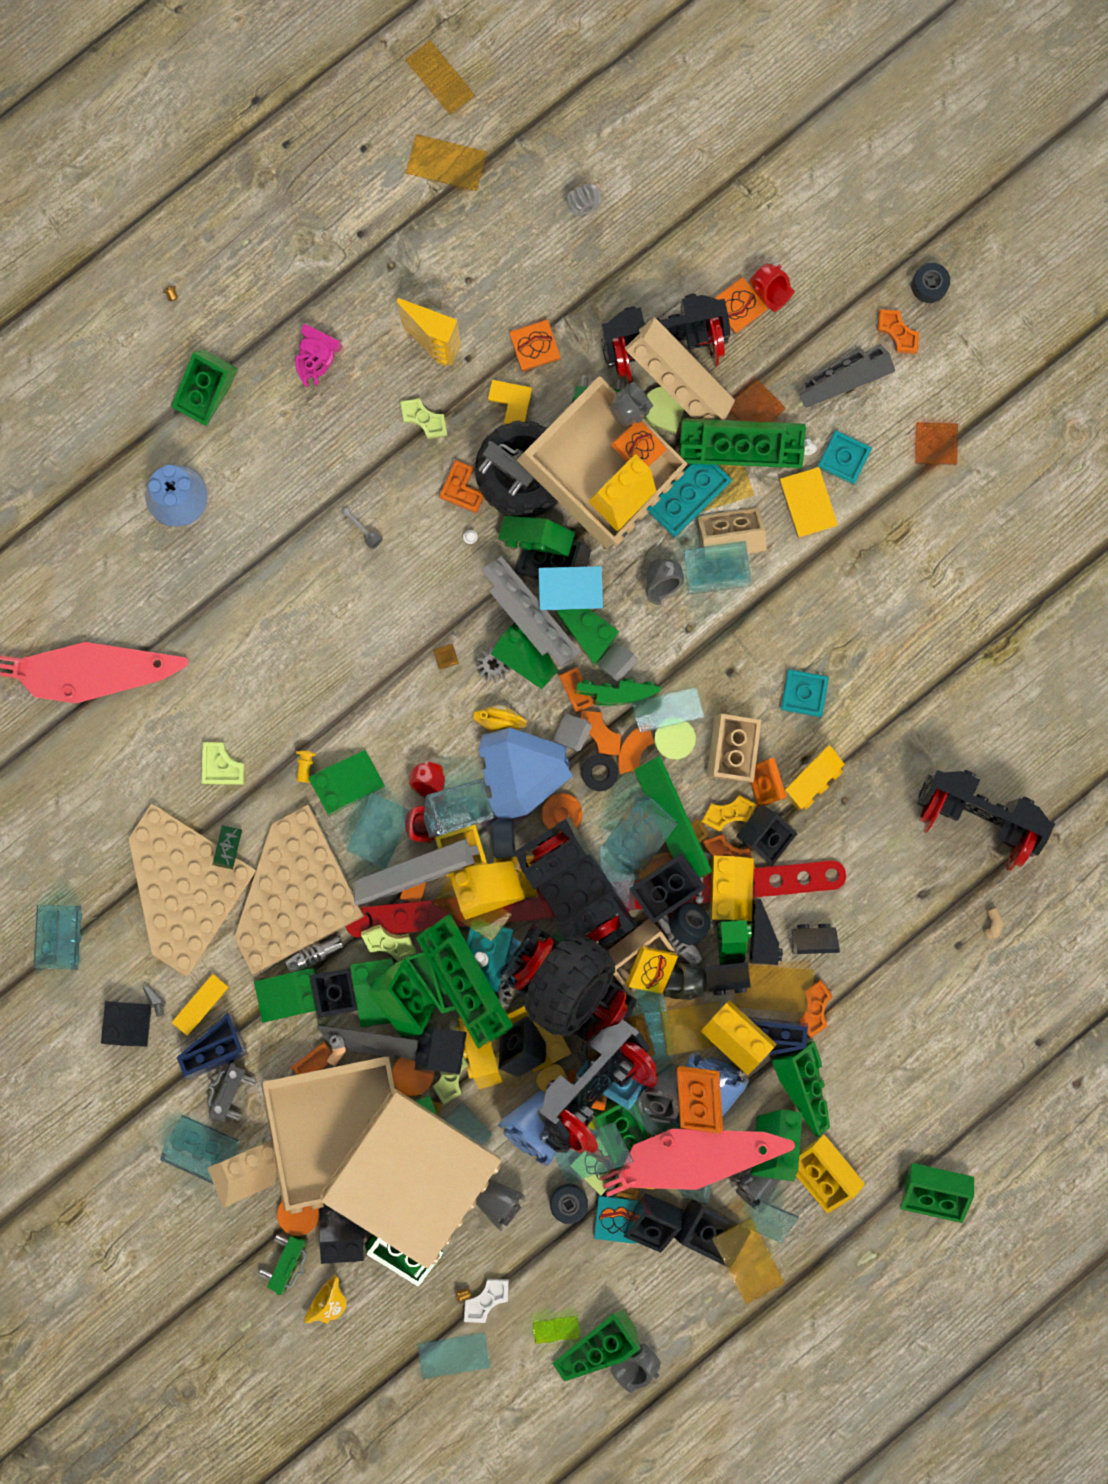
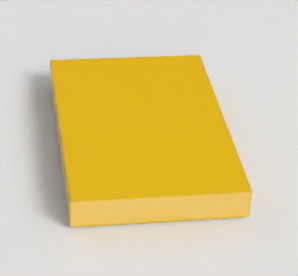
M819 467L779 480L798 538L838 526Z

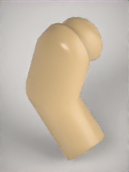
M997 907L987 911L992 922L990 928L985 930V935L988 939L998 938L1003 928V921Z

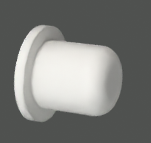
M805 439L804 455L815 453L817 450L816 445L810 439Z
M467 530L463 535L464 541L468 544L475 543L478 538L474 530Z
M477 952L474 957L479 966H486L488 956L485 953Z

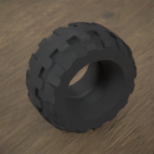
M511 421L512 423L501 425L496 428L482 442L475 461L476 481L484 499L498 512L506 516L536 517L549 509L551 510L558 503L539 482L529 488H519L513 496L511 495L513 491L511 493L508 492L512 485L506 481L503 472L496 466L491 464L485 474L479 471V468L486 460L482 457V454L487 449L488 442H494L498 446L505 444L514 451L519 449L523 454L548 429V427H543L533 421ZM502 447V449H503L504 451H506L508 454H510L511 456H514V455H517V454H518V453L513 454V453L509 452L507 449H505L504 447Z
M573 935L565 938L563 942H560L548 954L528 986V991L524 998V1007L529 1013V1018L552 1035L568 1036L576 1032L586 1023L606 995L615 973V961L610 957V953L605 948L588 937Z

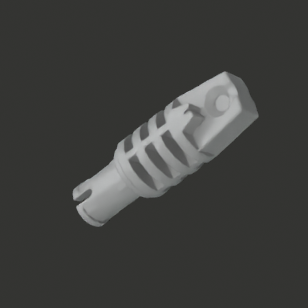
M668 915L658 920L656 923L668 936V942L687 964L695 963L697 965L702 960V957L695 945L681 943L673 936L669 927L670 918Z
M338 935L321 944L316 942L298 951L287 959L285 963L290 973L305 969L324 960L327 954L342 948L343 945Z

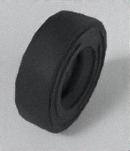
M603 754L589 757L584 762L581 770L582 780L585 785L591 790L598 792L606 791L613 787L619 774L615 761ZM596 765H604L608 770V776L606 779L598 781L593 778L592 769Z

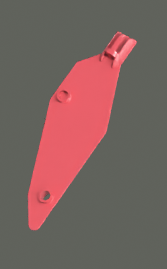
M83 642L25 658L0 655L1 660L15 662L14 665L0 664V668L13 670V674L0 672V676L19 679L34 697L80 703L162 681L187 667L189 661L185 657ZM156 660L161 661V666L158 668L154 665Z
M670 1129L633 1145L623 1167L601 1176L600 1180L603 1181L619 1174V1178L603 1184L604 1189L619 1183L623 1185L607 1192V1197L631 1187L698 1190L792 1151L795 1148V1143L792 1140L766 1132L723 1131L721 1134L690 1129ZM762 1146L766 1147V1154L760 1152Z

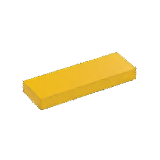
M212 974L171 1023L186 1036H189L230 987L215 974Z

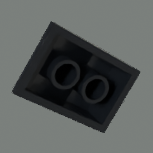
M572 541L568 556L523 549L516 572L539 579V568L587 567L591 550L582 542Z
M681 853L632 885L629 889L654 924L706 889V887L683 853Z
M761 899L753 900L749 963L778 965V961H782L783 949L779 948L778 939Z
M691 1198L683 1212L682 1228L674 1238L681 1245L731 1268L751 1231L708 1205Z
M324 1204V1207L319 1208L321 1264L364 1261L366 1258L364 1228Z

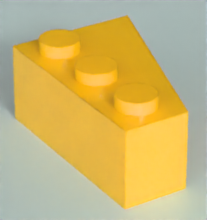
M458 1019L460 1026L456 1027L457 1031L467 1032L463 1056L464 1059H469L470 1066H466L469 1078H474L478 1089L503 1083L492 1041L478 1049L462 1019Z

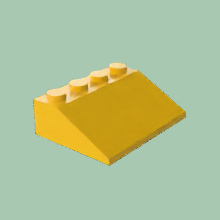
M398 298L397 306L402 326L435 359L436 363L443 366L447 364L452 366L461 345L457 319Z

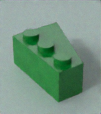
M504 516L498 540L504 542L505 546L511 549L519 547L524 550H536L568 556L575 532L548 519Z
M562 609L556 611L560 621L587 656L592 666L595 667L617 638L619 631L590 609Z
M747 920L716 923L719 965L744 963L748 938L752 937L751 925H747Z
M425 953L404 958L440 1012L443 1014L456 1010Z

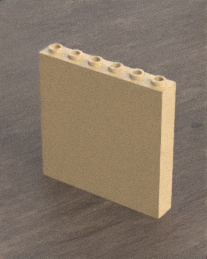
M599 376L517 461L596 540L608 549L611 545L616 547L624 539L622 534L625 531L629 533L637 525L634 521L637 518L641 520L649 512L646 508L649 505L653 507L661 499L659 494L661 492L665 494L673 486L671 484L673 479L677 481L685 473L683 469L687 463L641 419L667 450L649 466L657 492L617 532L588 501L626 463L611 444L632 425L624 427L612 416L609 406L616 396V392Z
M389 1056L261 1082L285 1211L290 1210V1214L302 1212V1207L311 1206V1209L324 1207V1203L321 1202L319 1195L367 1127L368 1120L373 1118L394 1087Z
M393 1087L319 1197L322 1203L429 1269L431 1264L434 1265L439 1259L441 1249L450 1243L454 1230L460 1228L463 1224L467 1211L472 1210L475 1206L476 1198L480 1192L483 1193L488 1187V1180L492 1174L495 1175L499 1171L501 1159L497 1154Z

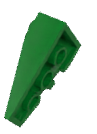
M810 1041L806 1043V1048L781 1053L772 1062L780 1083L799 1112H802V1117L815 1137H820L830 1128L827 1101L823 1100L822 1088L825 1087L824 1080H820L819 1068H822V1062L815 1041Z
M624 1310L613 1313L552 1364L565 1382L623 1363L640 1350L637 1329Z

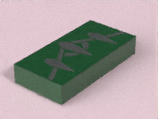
M221 826L212 865L233 870L242 834L241 829Z

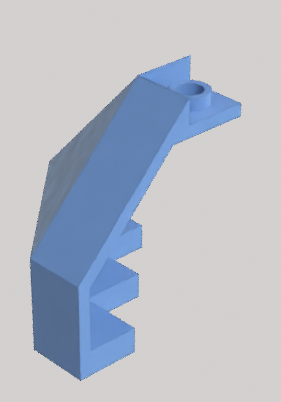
M506 728L482 735L479 753L480 757L485 759L486 769H483L486 786L491 788L492 798H489L490 807L499 821L529 814L573 776L569 770L568 758L565 756L566 746L513 728Z

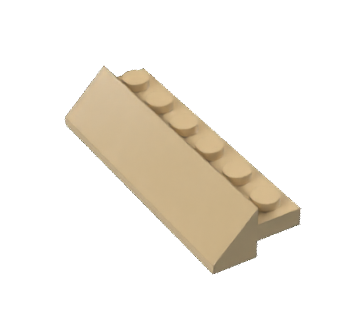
M654 316L639 330L640 334L625 347V350L693 419L725 420L735 399Z

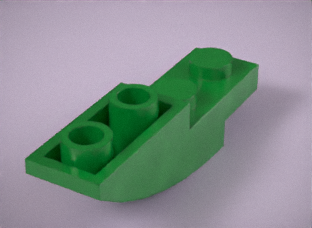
M623 678V681H619L617 688H614L613 684L602 683L601 686L593 685L594 682L581 680V683L575 685L574 694L595 697L594 705L620 706L648 699L661 691V687L649 681H644L643 684L635 683L636 680L630 678Z

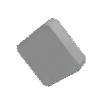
M615 643L598 661L597 666L614 680L619 681L637 662L638 658L620 643Z
M567 714L564 716L553 741L578 752L581 750L592 725L585 719Z

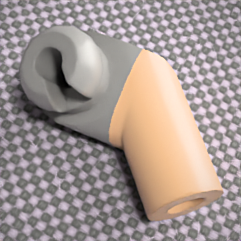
M332 1035L329 1039L333 1052L327 1059V1062L334 1067L346 1052L344 1040L340 1035Z

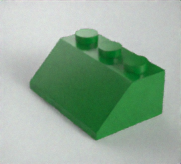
M404 959L378 976L368 992L402 1038L422 1034L436 1008V1004Z
M780 1109L756 1117L755 1132H766L792 1140L795 1143V1148L792 1151L753 1166L751 1175L795 1181L799 1167L802 1112ZM764 1146L760 1148V1152L762 1154H766L767 1149Z
M911 1163L905 1180L900 1209L963 1223L974 1198V1177Z

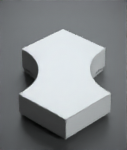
M487 1278L484 1290L478 1296L465 1300L464 1322L486 1323L487 1315L495 1305L508 1302L509 1279Z

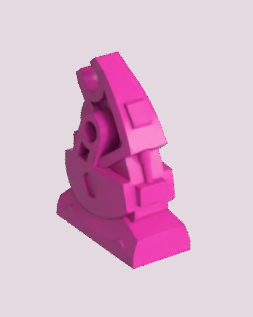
M304 324L301 333L305 338H303L298 346L300 351L298 356H295V367L301 381L307 388L309 387L307 381L310 378L314 379L315 386L319 385L318 377L327 372L334 361L335 353L340 352L343 346L340 341Z

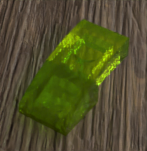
M578 1315L533 1322L535 1344L579 1339L581 1337Z

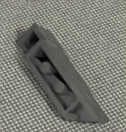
M881 344L867 354L859 348L808 377L805 381V390L799 394L804 407H810L895 372L890 353Z
M317 1025V1029L329 1044V1039L332 1035H340L344 1040L346 1051L396 1058L397 1055L415 1061L419 1045L418 1039Z

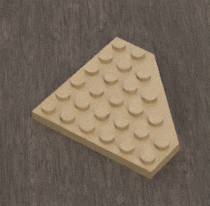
M151 803L128 838L151 952L153 956L184 976L189 977L253 879L256 870L237 857L233 870L212 865L217 845Z
M306 805L271 824L234 937L252 975H256L364 917L360 905L355 906V895L310 805Z

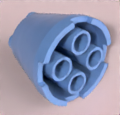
M165 465L154 472L145 491V501L152 516L160 523L170 527L187 526L195 522L203 514L207 505V488L200 475L191 468L181 465Z
M691 1053L686 1067L720 1072L723 1118L744 1092L749 1080L739 1076V1070L714 1057L712 1059L701 1058L702 1055L700 1053Z
M539 1091L505 1116L498 1124V1127L505 1129L503 1134L522 1152L532 1157L536 1156L538 1163L548 1166L554 1159L556 1152L539 1138L545 1126L538 1113L543 1107L545 1092Z

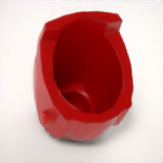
M766 263L752 275L749 282L761 301L773 312H776L789 301L794 294V290L791 288L788 275L781 270L782 266L780 264L775 266L772 263Z
M432 762L414 766L409 775L410 787L421 797L433 803L435 810L439 809L442 805L443 789L445 787V775L443 774L442 766Z
M417 806L407 812L405 832L409 839L431 843L435 839V836L439 833L441 821L439 812L434 809V806Z

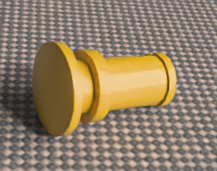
M305 750L296 751V754H300L299 759H297L299 764L296 781L309 783L308 778L310 776L311 764L314 762L312 761V756L317 754Z

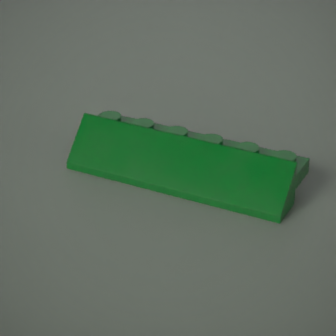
M682 418L679 456L687 464L803 468L806 424Z
M661 756L634 769L638 782L669 848L672 859L683 853L699 878L710 874L712 870Z
M451 914L445 916L434 926L427 928L416 937L478 1049L507 1033L513 1027Z

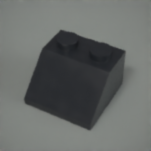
M761 804L736 835V838L766 863L773 866L797 833L777 813Z
M830 923L818 924V928H809V924L797 925V929H792L793 954L840 953L836 927L831 928Z
M748 962L705 967L708 992L713 991V995H724L726 990L733 989L734 993H745L747 988H751Z
M350 969L309 975L317 1018L348 1014L358 1010Z
M105 1001L101 1044L148 1047L152 1010L150 1004Z
M529 1016L512 1024L513 1027L507 1033L500 1036L498 1069L516 1077H520L546 1061V1042Z
M434 1027L425 1028L422 1034L419 1035L414 1070L432 1075H460L467 1032Z
M645 1193L635 1205L623 1237L661 1253L681 1230L683 1209Z

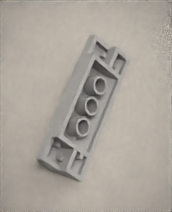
M502 556L482 569L483 573L494 585L489 592L541 655L549 652L559 665L564 667L577 659L581 651L547 610H540L538 599Z
M467 839L357 879L354 896L355 906L394 895L464 869L465 866L474 864L472 856L480 854L478 847H469Z

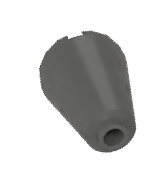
M669 1064L657 1076V1084L653 1087L647 1086L638 1097L640 1110L643 1113L644 1111L649 1113L650 1119L660 1123H669L672 1119L677 1118L680 1109L677 1068L680 1065Z
M751 1167L734 1177L730 1184L732 1188L734 1185L737 1186L738 1190L736 1193L752 1208L758 1206V1211L761 1212L765 1209L780 1180L751 1175Z
M489 1179L486 1190L483 1193L480 1192L476 1198V1205L493 1225L502 1231V1225L504 1224L507 1227L521 1207L518 1203L520 1200L524 1202L525 1195Z

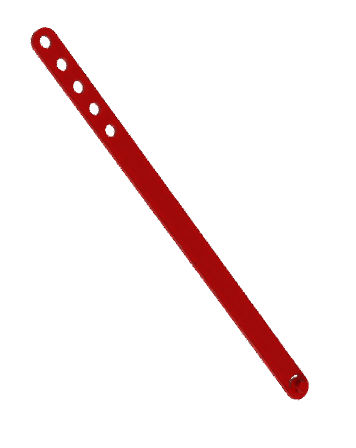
M837 861L753 869V898L836 890L844 885L846 870ZM828 869L837 871L838 878L836 881L830 882L826 879L825 874ZM800 872H807L810 875L808 884L802 885L798 882L797 876ZM711 873L703 877V884L706 889L702 891L704 898L702 903L710 902ZM774 874L782 878V884L777 888L771 886L769 882L770 877ZM640 880L611 882L626 909H642L629 889ZM537 890L538 897L525 898L516 903L466 920L460 910L457 898L361 907L364 917L345 927L350 935L362 937L361 932L367 930L370 926V920L366 912H369L372 917V927L381 924L386 931L392 934L424 931L450 914L457 927L471 926L472 920L478 921L479 918L490 924L556 918L540 890ZM695 895L694 897H692L691 899H689L688 901H686L684 904H686V903L698 904V903L695 901V898H696L697 895Z

